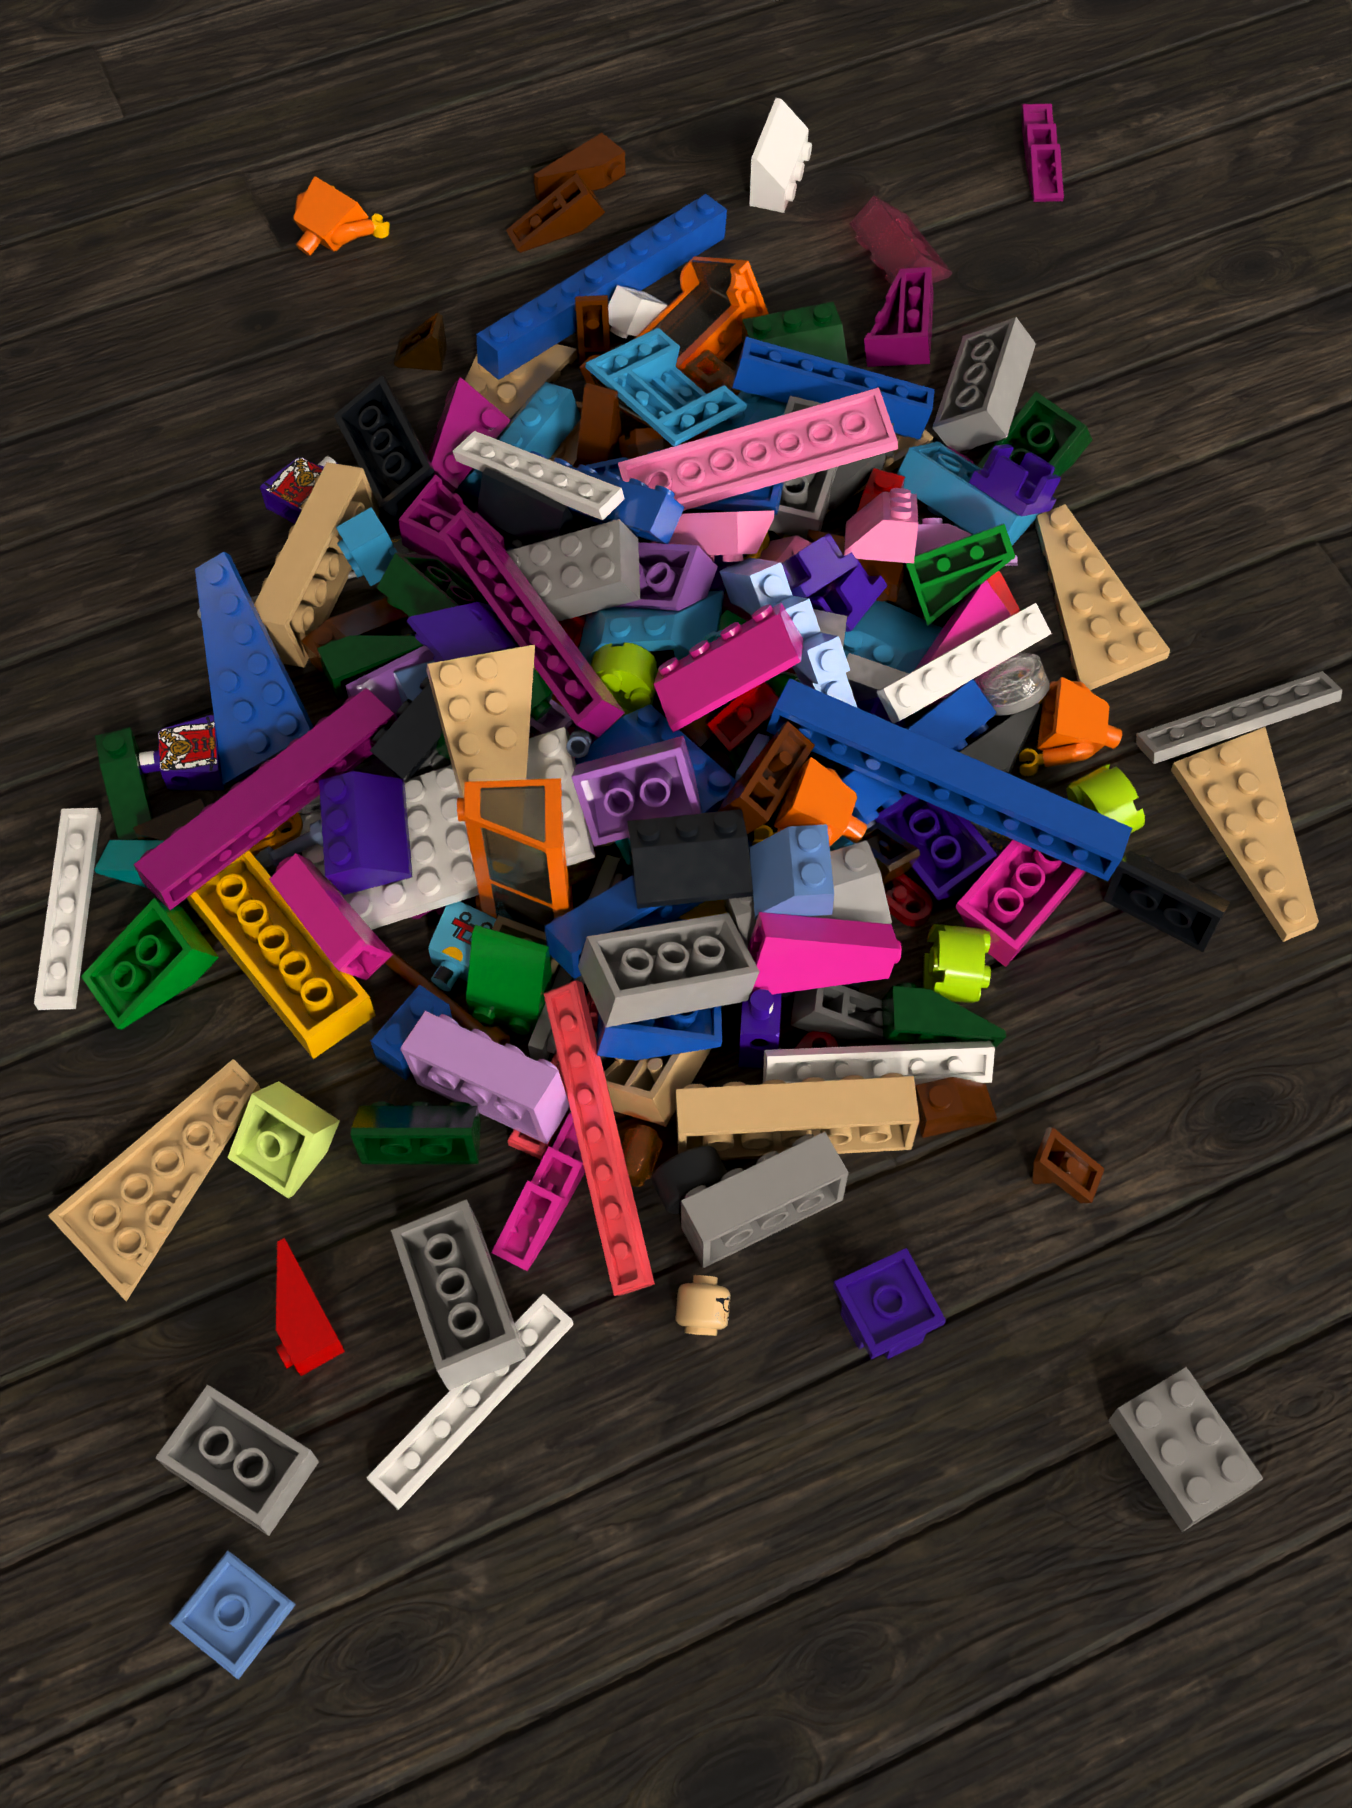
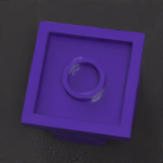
M1004 444L993 447L984 467L981 470L974 471L969 481L970 484L1022 517L1052 510L1057 500L1052 495L1061 477L1053 474L1054 466L1032 452L1026 453L1021 464L1018 465L1009 459L1014 447Z
M829 533L782 562L792 595L803 598L809 597L859 564L852 552L847 555L842 554Z
M858 559L859 564L839 576V580H833L828 587L824 586L807 597L810 599L815 610L847 616L845 632H850L854 629L888 586L881 575L869 576Z
M907 1248L834 1281L833 1287L842 1303L841 1316L858 1349L865 1347L871 1359L885 1354L887 1359L921 1344L928 1332L945 1324L946 1319Z

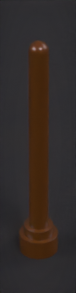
M387 947L393 955L385 964L415 989L421 985L449 1004L452 1018L461 1027L469 1031L478 1029L500 1045L509 1044L510 1036L499 1027L484 1026Z

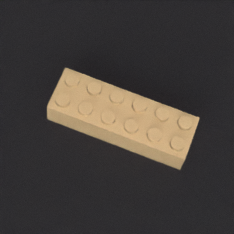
M326 463L321 474L315 480L314 488L308 500L304 501L295 525L290 528L288 539L282 551L278 552L269 576L262 583L261 592L254 605L283 664L305 667L309 657L301 640L329 618L348 579V574L352 571V567L337 544L343 539L336 527L372 507L377 517L380 514L363 468Z
M888 1073L880 1078L864 1079L859 1075H850L843 1077L841 1080L833 1081L812 1077L797 1083H785L783 1080L774 1079L765 1081L760 1085L729 1082L724 1084L723 1087H706L702 1084H690L683 1089H676L678 1154L699 1146H711L717 1150L721 1160L756 1159L772 1151L781 1153L791 1148L792 1144L804 1135L813 1134V1136H816L823 1132H826L838 1154L911 1150L919 1124L914 1076L903 1077L899 1073Z

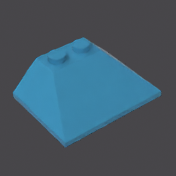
M659 328L586 362L585 368L606 387L618 391V397L674 447L746 410L747 404L725 385L706 394L676 367L680 346Z
M723 590L709 591L706 598L680 611L611 607L586 614L579 651L587 662L591 664L593 655L600 647L612 643L611 647L623 646V643L626 642L641 646L647 651L673 650L675 657L679 661L689 655V650L701 642L706 635L715 630L716 632L719 631L724 592Z
M875 601L854 629L850 632H845L843 650L846 658L851 653L894 669L911 673L916 669L943 628L933 623L927 626L926 620L885 601ZM920 710L916 711L913 714L918 715Z

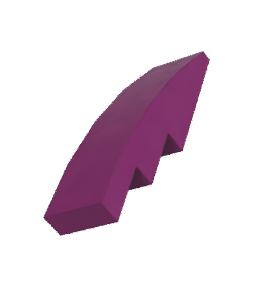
M1023 104L1021 109L1023 142L1033 202L1063 201L1060 144H1057L1056 124H1053L1052 104Z

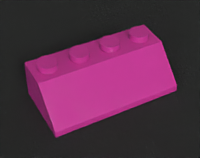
M782 603L774 607L767 604L759 608L751 615L753 619L742 625L739 622H735L720 632L721 637L710 643L707 640H703L694 645L689 650L690 654L679 661L674 657L659 666L654 686L669 727L673 732L801 662L803 637Z
M1012 840L955 907L967 927L980 928L990 932L991 941L988 954L1007 967L1084 876L1086 871Z

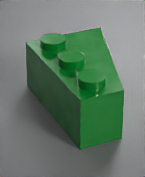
M1004 523L915 555L914 563H906L927 626L1016 557Z

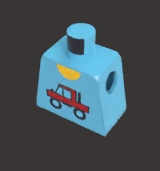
M461 901L445 907L428 948L431 962L438 967L431 978L434 985L444 991H450L458 978L468 982L472 931L475 925L492 930L496 918Z

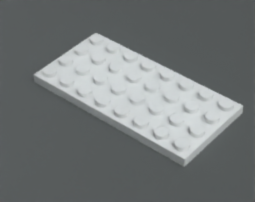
M565 727L529 739L526 780L561 778L564 842L567 866L594 858L595 853L571 777L576 767L575 758L568 753L566 748L570 734ZM452 765L411 778L407 783L405 782L413 877L343 895L334 886L371 930L479 895L465 821H458L457 798H460ZM526 786L523 835L541 842L546 841L545 786ZM321 809L301 815L303 829L300 836L310 831V824L321 819ZM317 843L302 851V856L311 860L325 876L323 847ZM522 843L521 866L519 870L490 876V879L508 886L548 873L546 853ZM491 884L492 891L501 888Z

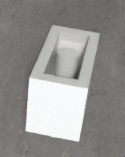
M617 285L608 305L609 325L612 326L610 331L627 339L628 335L637 337L669 305L647 292Z

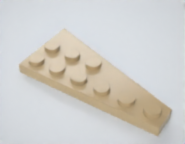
M555 344L500 380L478 364L476 355L465 381L511 420L536 390L545 382H555L561 376V370L567 363L572 364L578 358L577 349Z
M1066 504L1037 515L1035 526L1042 553L1047 560L1050 583H1053L1054 599L1064 638L1068 641L1072 669H1075L1078 681L1083 682L1092 690L1167 659L1170 653L1169 647Z
M535 645L427 664L426 671L460 798L464 797V782L526 780ZM526 786L481 788L480 816L485 820L523 834ZM481 828L489 875L493 876L519 870L521 866L522 843Z
M1266 727L1174 762L1171 768L1172 773L1281 940L1284 942L1315 929L1319 921Z
M234 1059L48 1215L125 1301L132 1294L241 1122L251 1094L261 1090L259 1084Z

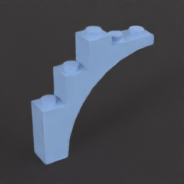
M747 558L719 571L730 603L741 607L750 615L767 604H770L772 607L779 603L783 604L803 637L801 662L792 666L802 684L857 707L845 673L850 671L839 636L820 631L810 599L792 595L781 562Z

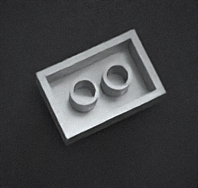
M1187 1367L1118 1407L1108 1420L1181 1532L1248 1492L1263 1479Z
M209 1385L205 1387L156 1456V1459L167 1470L268 1536L319 1463L310 1449Z

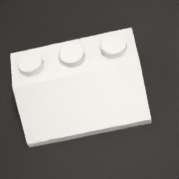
M775 98L751 158L750 206L784 213L788 201L793 202L797 187L796 181H801L804 172L803 162L809 161L812 143L808 142L809 129L786 103L779 98Z

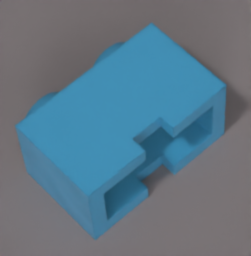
M372 507L337 526L336 529L343 539L337 544L356 576L359 578L364 575L369 585L373 586L380 582L394 554L398 552L394 548V544Z

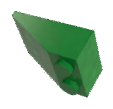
M154 897L82 974L81 978L115 1027L122 1030L195 984L219 957L182 907L177 905L172 910H169L159 899Z
M475 925L472 931L466 992L469 1013L484 1024H493L495 1022L508 1026L511 1031L520 1035L533 1034L545 1005L543 993L550 991L553 985L549 946Z

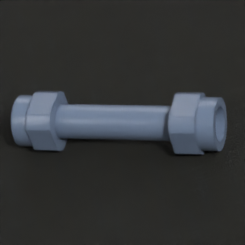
M576 725L567 743L568 753L576 758L585 757L596 735Z
M320 819L310 824V831L275 850L269 846L259 851V854L254 857L268 873L272 874L276 872L277 866L285 858L293 856L295 853L298 854L317 843L323 847L322 820Z

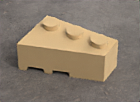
M711 1049L636 1061L615 1058L616 1061L604 1071L613 1111L666 1127L676 1110V1089H683L692 1083Z

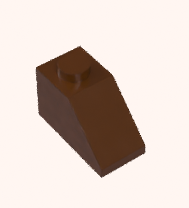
M950 1077L915 1086L919 1113L918 1127L922 1138L996 1122L997 1120L985 1083Z

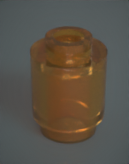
M637 1125L636 1128L627 1129L621 1143L631 1186L642 1187L645 1180L651 1178L663 1145L662 1140L657 1137V1131L645 1125Z

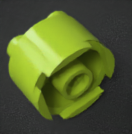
M624 642L623 646L611 647L612 643L600 647L593 655L590 666L625 713L622 716L649 704L653 706L656 695L654 681L658 672L655 657L643 647L633 643Z
M1106 764L1068 785L1066 788L1068 800L1132 827L1131 833L1144 826L1145 815L1143 808L1136 811L1133 800L1139 797L1129 779L1116 766L1109 769L1110 764Z
M933 924L929 931L927 942H934V945L931 947L930 953H925L923 987L931 989L953 1002H978L981 996V988H988L991 978L990 966L985 965V953H988L990 948V932L980 928Z

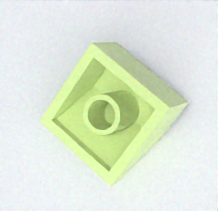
M278 1081L251 1094L227 1158L289 1199L297 1192L328 1152L340 1120Z

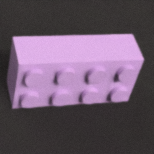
M425 1011L400 1048L418 1085L452 1101L466 1102L472 1106H478L480 1114L545 1144H548L570 1108L559 1070L554 1064L545 1059H538V1061L531 1059L514 1045H500L478 1029L469 1031L460 1027L454 1019L447 1015L440 1014L438 1017Z

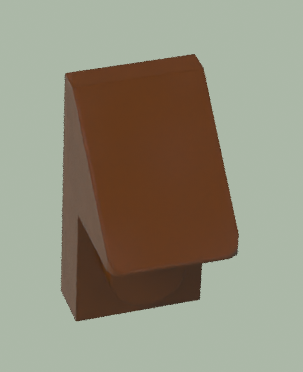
M1048 1127L1034 1160L1032 1182L1034 1184L1055 1183L1078 1202L1092 1203L1104 1168L1056 1129Z

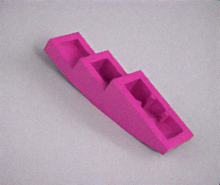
M571 1113L568 1114L552 1148L548 1146L531 1182L527 1180L491 1252L526 1271L529 1270L546 1243L585 1174Z

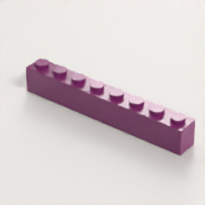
M461 509L438 534L520 647L535 645L534 667L574 723L600 737L625 713L489 527L472 514Z
M367 688L357 695L349 697L343 706L330 716L320 719L315 727L301 738L291 741L285 750L273 759L261 764L259 769L247 779L232 786L230 791L214 804L204 807L200 814L185 826L175 829L168 839L156 848L146 851L140 860L133 864L142 882L169 910H172L320 795L319 780L350 772L373 753L370 750L374 746L371 743L373 737L382 727L386 726L389 729L396 721L394 713Z

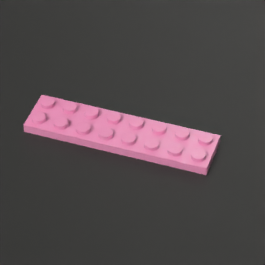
M878 387L618 463L623 481L629 482L630 478L645 483L651 489H655L656 485L665 487L674 492V499L685 507L684 510H688L897 450L898 441Z

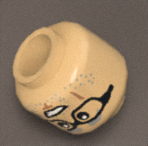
M693 1275V1283H685L678 1288L675 1318L679 1325L685 1327L684 1333L717 1336V1330L724 1329L728 1325L731 1295L727 1288L717 1285L718 1277Z

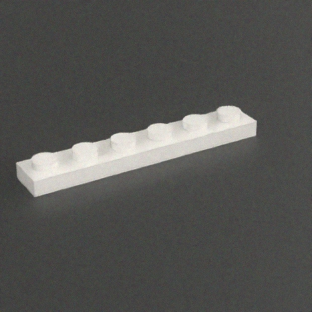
M476 431L472 432L453 450L455 459L459 463L482 472L487 467L563 505L600 520H604L625 499L620 487Z
M1034 603L876 693L891 722L894 724L1052 633L1037 604Z
M98 808L61 809L34 1004L38 1010L76 1009L101 820Z
M991 1041L764 1050L763 1083L774 1079L783 1080L785 1083H797L812 1077L833 1081L841 1080L843 1077L850 1075H859L864 1079L880 1078L888 1073H899L903 1077L914 1076L915 1086L950 1077L988 1083L992 1082L995 1047Z
M542 1294L514 1323L527 1358L451 1389L366 1477L397 1510L404 1505L574 1325L573 1320L545 1294Z

